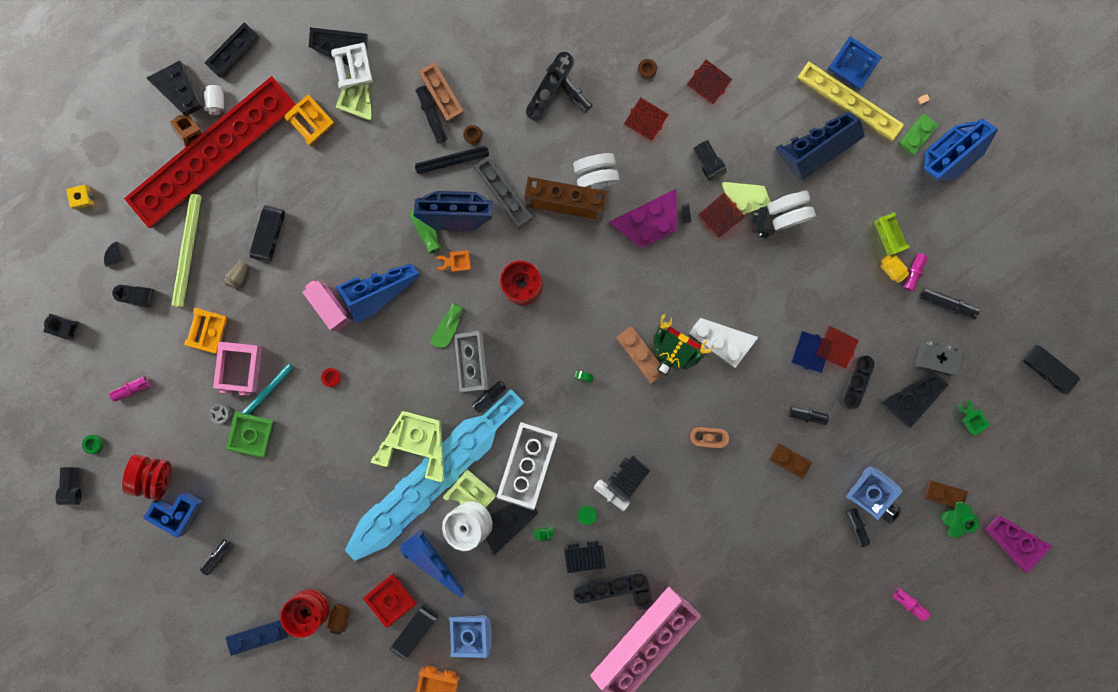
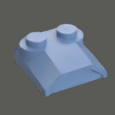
M870 466L862 472V476L848 492L846 498L851 499L878 520L903 491L891 478L877 468Z
M487 616L449 617L451 635L450 657L487 658L490 656L492 630L491 621Z

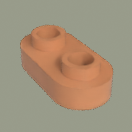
M696 427L690 432V441L700 447L723 448L729 442V435L725 430L719 428ZM697 433L702 434L703 437L701 440L696 439ZM718 434L722 437L719 442L715 440V436Z

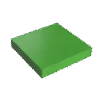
M235 411L226 450L265 458L274 420Z

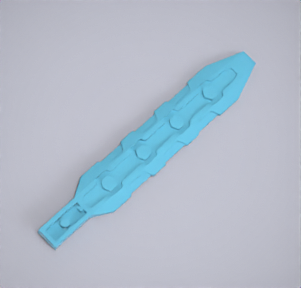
M510 389L483 416L466 419L457 426L442 443L444 481L438 482L425 478L430 460L429 457H425L423 462L414 471L396 484L393 491L379 504H375L360 519L345 549L348 555L356 561L391 544L413 519L431 506L433 500L447 487L452 486L474 461H478L492 447L496 430L524 404L523 400Z

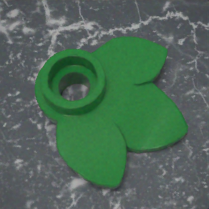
M956 502L954 510L945 511L940 516L942 522L949 526L947 536L962 537L966 532L972 533L979 528L980 521L978 517L973 514L972 508L964 502Z

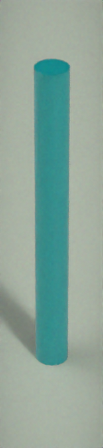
M288 363L242 413L251 414L294 367Z

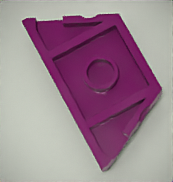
M676 189L609 221V224L620 231L625 237L632 240L641 249L677 231Z

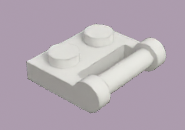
M365 43L337 48L331 51L332 57L335 58L339 89L344 90L352 86L373 82ZM344 55H347L351 73L350 79L346 78L342 59Z

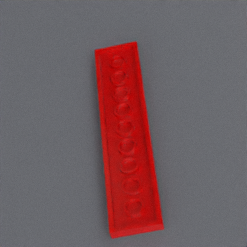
M271 76L128 194L124 200L144 224L151 229L284 119L285 114L296 105L295 102L274 77Z

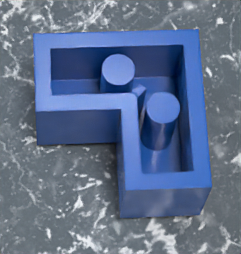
M189 492L179 494L173 506L162 499L153 501L143 519L178 538L185 535L204 501Z

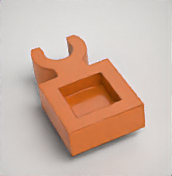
M469 250L449 252L450 258L445 256L436 257L437 260H444L445 262L444 266L437 267L439 271H444L448 267H451V272L471 270Z

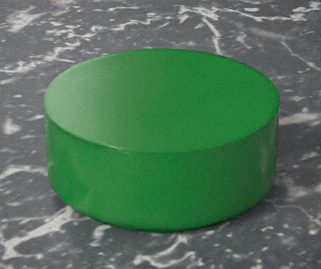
M576 371L574 379L592 384L594 376L586 372Z
M88 435L82 441V448L88 454H97L104 446L103 439L98 435Z
M585 505L578 510L577 517L581 524L591 525L595 522L597 514L592 506Z

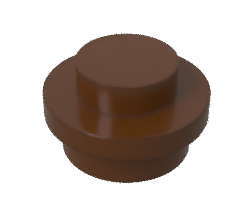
M476 125L466 127L463 132L465 141L472 145L479 143L483 136L481 129Z

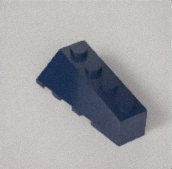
M848 111L826 122V126L811 129L808 135L800 139L797 136L791 139L790 144L785 146L781 144L775 148L790 170L800 179L804 180L865 137L859 118Z

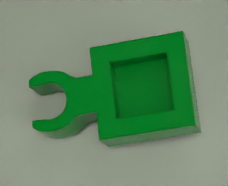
M965 400L968 405L967 409H963L962 405L957 407L960 412L965 414V417L961 419L971 436H975L989 427L990 424L980 409L974 411L972 402Z
M553 527L534 529V539L549 541L551 540L550 537H554Z

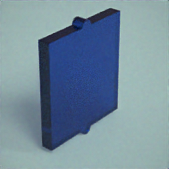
M801 331L791 363L802 366L805 370L811 369L822 373L832 341L819 337V334L813 335Z

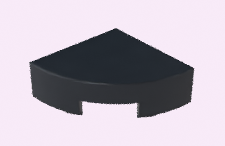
M114 242L107 248L104 255L106 267L125 260L119 242Z

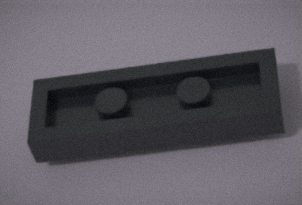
M244 22L204 63L221 78L260 37Z

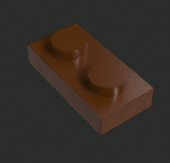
M777 443L768 459L801 479H804L813 463L780 443Z
M928 480L923 498L955 507L956 502L965 503L968 491Z

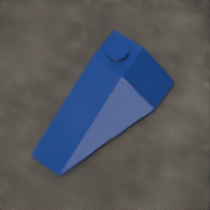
M422 529L400 544V551L406 559L409 558L411 562L458 597L462 598L466 592Z

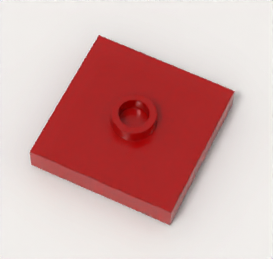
M394 573L363 597V600L386 629L417 605V601Z

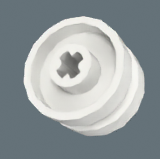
M597 154L575 161L573 163L574 172L576 175L581 176L577 179V185L602 189L620 182L618 171L612 169L616 165L614 154Z
M807 190L783 196L767 204L769 214H783L772 221L775 231L786 229L817 217L814 207L800 208L811 201Z
M467 501L446 515L443 520L442 531L448 544L455 549L468 551L475 548L489 536L492 531L493 522L490 513L483 505L474 501Z

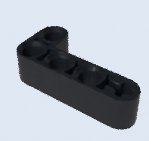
M640 570L578 583L573 589V597L580 604L633 593L635 604L639 609L647 610L652 605L646 574ZM637 576L644 578L643 583L640 585L634 583V578ZM618 580L625 582V586L622 589H617L614 586ZM602 584L606 586V591L598 593L595 590L596 587ZM591 586H592V592H593V595H592V596H591L590 592H588V591H590L589 587H591ZM580 589L586 592L584 597L578 594ZM642 595L648 597V601L645 604L638 602V598Z

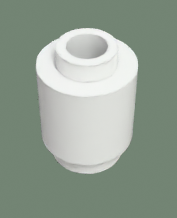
M217 85L206 86L204 91V110L209 115H220L224 111V92Z

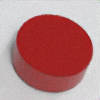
M327 368L321 375L322 383L327 387L337 386L342 379L340 371L335 368Z

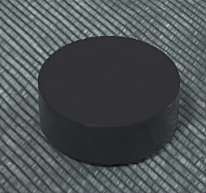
M689 203L682 204L683 221L690 223Z
M892 504L886 510L883 519L889 524L894 523L901 514V508L896 504Z

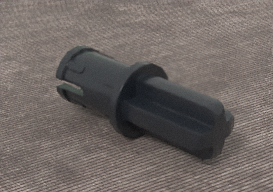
M498 381L489 390H484V394L471 403L472 407H475L474 409L480 413L488 404L495 402L494 399L507 389L506 385L502 381Z
M792 405L789 411V417L805 420L806 423L810 421L827 425L829 421L828 414L813 411L812 408L805 409Z
M857 508L846 511L845 513L852 527L851 531H854L860 547L870 545L869 537L864 528L866 525L863 524Z
M223 539L214 552L209 553L210 556L200 567V571L208 576L219 563L223 562L224 556L233 545L230 542L227 543L226 539Z

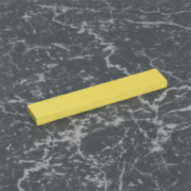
M809 61L797 78L846 112L849 111L855 115L861 122L890 141L895 140L904 126L903 123Z

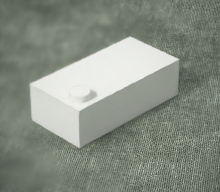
M520 422L496 499L534 511L558 434Z

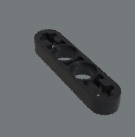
M560 52L556 56L526 108L527 117L530 119L540 120L545 115L574 65V58L570 53ZM568 56L567 60L569 61V64H564L561 68L565 70L564 73H562L558 69H555L556 66L561 67L563 63L561 61V58H566ZM557 72L560 75V80L557 83H552L550 76L552 73ZM544 89L550 92V97L547 100H542L540 97ZM536 100H538L541 103H544V107L540 105L538 108V112H540L539 115L532 116V108L536 109L539 105L538 103H536Z

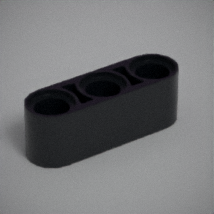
M264 205L250 249V258L266 263L272 261L284 222L285 210Z
M1034 345L1023 359V362L1065 395H1068L1080 381L1079 376L1039 345Z
M863 355L857 356L853 360L839 398L840 405L843 408L856 409L860 406L875 365L872 357ZM862 359L867 362V367L864 370L860 367ZM856 377L861 382L857 388L853 385V380ZM849 395L854 398V403L851 406L846 402Z
M422 605L389 650L405 661L433 625L438 615L425 605Z

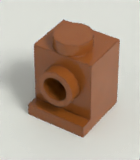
M178 115L170 121L173 131L185 147L201 135L200 128L190 115L186 117Z

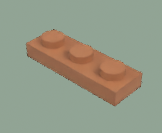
M435 62L418 71L447 122L464 113Z
M632 326L616 337L650 384L663 375L657 371L660 363Z

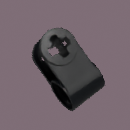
M117 285L113 288L112 296L119 302L151 308L154 289ZM122 292H127V295L123 296Z

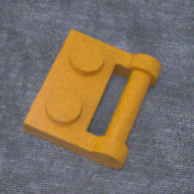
M309 94L284 116V119L288 123L290 122L306 139L305 142L309 147L313 146L322 135L335 125ZM300 113L314 128L315 132L310 134L296 118V115Z
M194 308V318L188 339H185L184 345L217 354L218 343L222 341L228 317ZM202 316H205L206 319L198 343L195 340Z

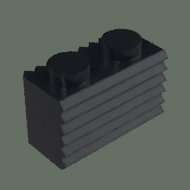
M634 455L630 458L625 457L618 465L621 469L617 473L614 471L607 479L610 483L606 488L622 502L627 501L651 471Z
M598 540L587 541V545L580 546L578 542L567 544L568 547L564 548L567 573L606 568L603 543H599Z

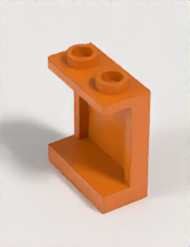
M433 666L422 667L416 692H456L460 676L450 670L442 672L437 671V668Z

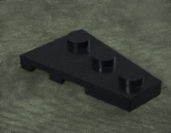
M310 27L308 47L333 58L331 51L337 48L365 43L367 50L368 34ZM344 55L342 57L343 63L349 66L347 55Z
M180 60L146 78L185 117L203 108L187 71Z
M931 372L882 400L880 403L905 426L911 428L949 384L935 372Z
M511 504L490 514L493 522L492 531L486 540L493 555L497 554L538 514L536 506L533 511Z

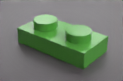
M923 113L898 144L913 156L939 125Z

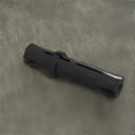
M558 66L555 67V69H558L562 72V70ZM557 72L551 74V77L556 82L560 80V75ZM566 77L561 88L569 96V100L571 102L574 101L582 112L586 113L593 105L582 94V90L578 89Z
M426 85L415 89V92L421 103L420 108L427 117L436 143H443L448 138L434 107L435 102L432 101Z
M926 287L923 288L920 294V299L953 310L955 314L961 313L976 319V315H979L980 312L979 307L967 304L962 299L957 300Z

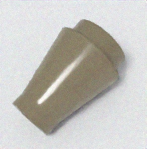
M239 260L224 277V283L235 290L242 287L249 265Z

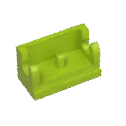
M896 212L874 221L886 252L891 255L910 248L895 217L897 216Z

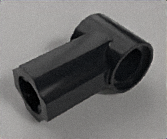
M708 140L701 142L693 148L702 164V171L709 182L727 173L725 164L720 157H717Z
M60 467L59 488L55 495L56 504L79 505L82 500V491L79 488V467Z

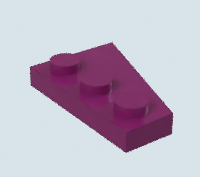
M996 516L984 529L1024 573H1028L1053 547L1049 543L1041 541L1035 535L1022 530L1021 527L1002 516Z

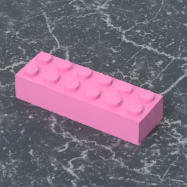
M668 587L602 663L596 667L590 675L603 692H635L702 615L688 601Z

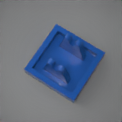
M850 36L827 70L860 90L882 57Z

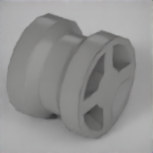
M225 404L215 405L209 411V418L216 424L229 422L233 415L232 409Z

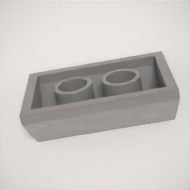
M475 331L454 335L460 392L490 389L484 332Z

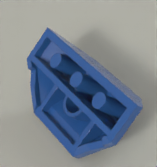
M984 119L954 126L926 150L924 170L938 181L956 179L985 154L998 128Z

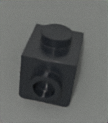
M762 207L753 213L751 223H754L752 232L757 233L758 237L768 238V236L774 234L775 230L764 228L768 209Z

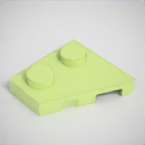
M350 72L348 73L347 79L351 78ZM369 83L342 90L336 108L372 121Z
M729 182L721 184L731 209L733 204L734 219L737 217L738 212V217H740V215L743 216L756 211L760 207H766L767 204L771 203L765 186Z
M466 470L444 494L443 499L459 501L460 504L474 501L486 508L497 494L469 470Z

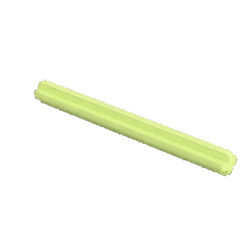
M191 194L189 198L172 299V306L175 307L184 306L202 198L197 194Z

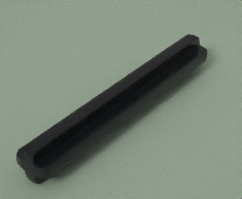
M485 145L415 163V170L417 174L487 157L489 156V150Z

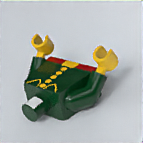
M665 314L661 316V324L653 336V350L656 352L655 358L661 361L657 371L667 376L671 368L679 371L680 369L686 370L697 365L706 356V353H710L714 348V345L710 349L705 347L708 340L699 345L672 328V317L666 323L663 321Z

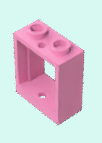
M314 280L305 286L306 290L302 293L330 330L338 332L353 321L325 283L321 281L315 282Z
M219 342L213 388L220 389V393L231 394L232 390L239 391V395L250 396L251 392H257L262 346ZM226 350L252 353L248 387L222 384Z

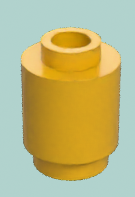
M888 254L881 260L882 265L880 267L892 281L895 280L899 283L909 275L908 268L896 254L892 256Z

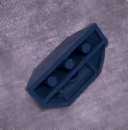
M435 191L422 198L415 199L413 215L434 230L474 231L492 219L493 201L487 200L476 192Z

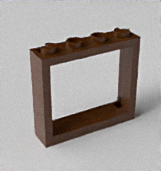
M533 177L527 178L524 194L526 208L602 221L607 191ZM532 181L537 182L536 187H533ZM597 193L603 194L602 200L596 199Z

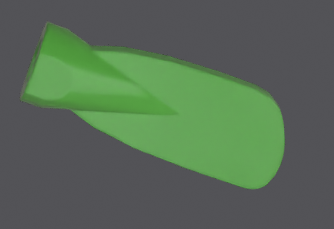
M412 210L410 217L419 236L427 245L428 253L433 254L441 250L442 247L437 241L436 230L414 217V210Z
M455 303L451 304L450 311L441 320L430 342L433 346L443 348L449 345L457 329L460 316L465 311L463 307Z

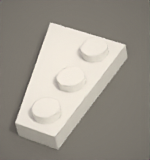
M699 318L688 333L701 344L708 340L705 347L710 349L714 345L712 352L733 368L737 367L758 338Z

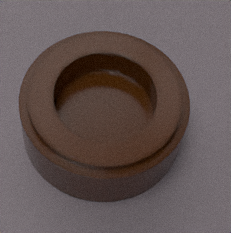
M651 59L642 60L638 65L639 76L643 79H651L655 76L657 72L656 63Z

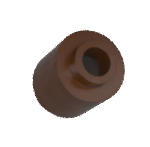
M335 604L334 608H332L327 625L331 633L341 635L342 632H346L351 614L349 612L350 607Z

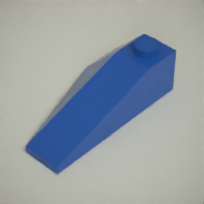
M412 264L389 269L386 274L378 275L373 273L370 278L360 280V277L353 278L336 286V289L354 322L358 323L377 313L415 281L420 274Z

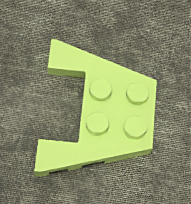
M402 411L389 431L390 433L386 440L380 445L377 454L373 456L371 463L389 467L394 448L429 457L430 460L425 478L443 482L441 421Z

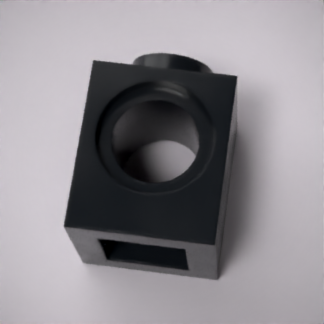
M49 313V316L44 321L43 332L63 339L73 340L79 321ZM59 322L62 323V328L60 331L57 329V325Z

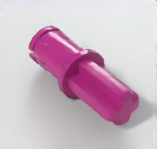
M918 253L911 269H908L909 275L903 285L904 289L912 292L915 291L920 276H923L922 271L928 260V256Z
M143 376L131 383L126 382L124 386L110 391L109 396L111 400L116 402L127 396L132 397L134 393L149 388V382H145L147 378Z
M901 588L897 590L898 594L896 592L893 594L892 598L906 607V611L912 612L922 621H926L929 618L930 612L921 606L916 598H911Z

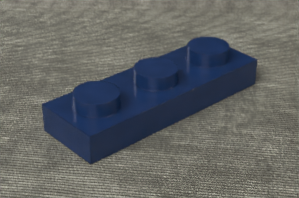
M280 619L228 635L225 638L230 655L233 656L286 639L288 634L282 627Z

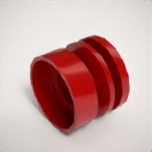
M518 260L507 265L501 273L500 285L502 291L511 302L517 305H528L534 303L540 297L543 291V281L539 271L533 264ZM524 280L527 286H523L520 289L518 283H522Z
M134 454L129 459L122 478L123 493L136 497L143 494V497L146 499L161 500L169 485L171 463L168 460H160L158 458H154L151 461L148 456Z
M305 589L298 592L284 604L280 612L282 627L288 634L297 638L311 636L326 622L329 616L330 606L328 600L321 592L315 589Z

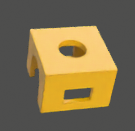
M80 185L66 189L70 208L76 210L94 205L93 200H90L88 196V191L91 192L89 186ZM76 193L81 194V198L79 200H76L74 198V195Z

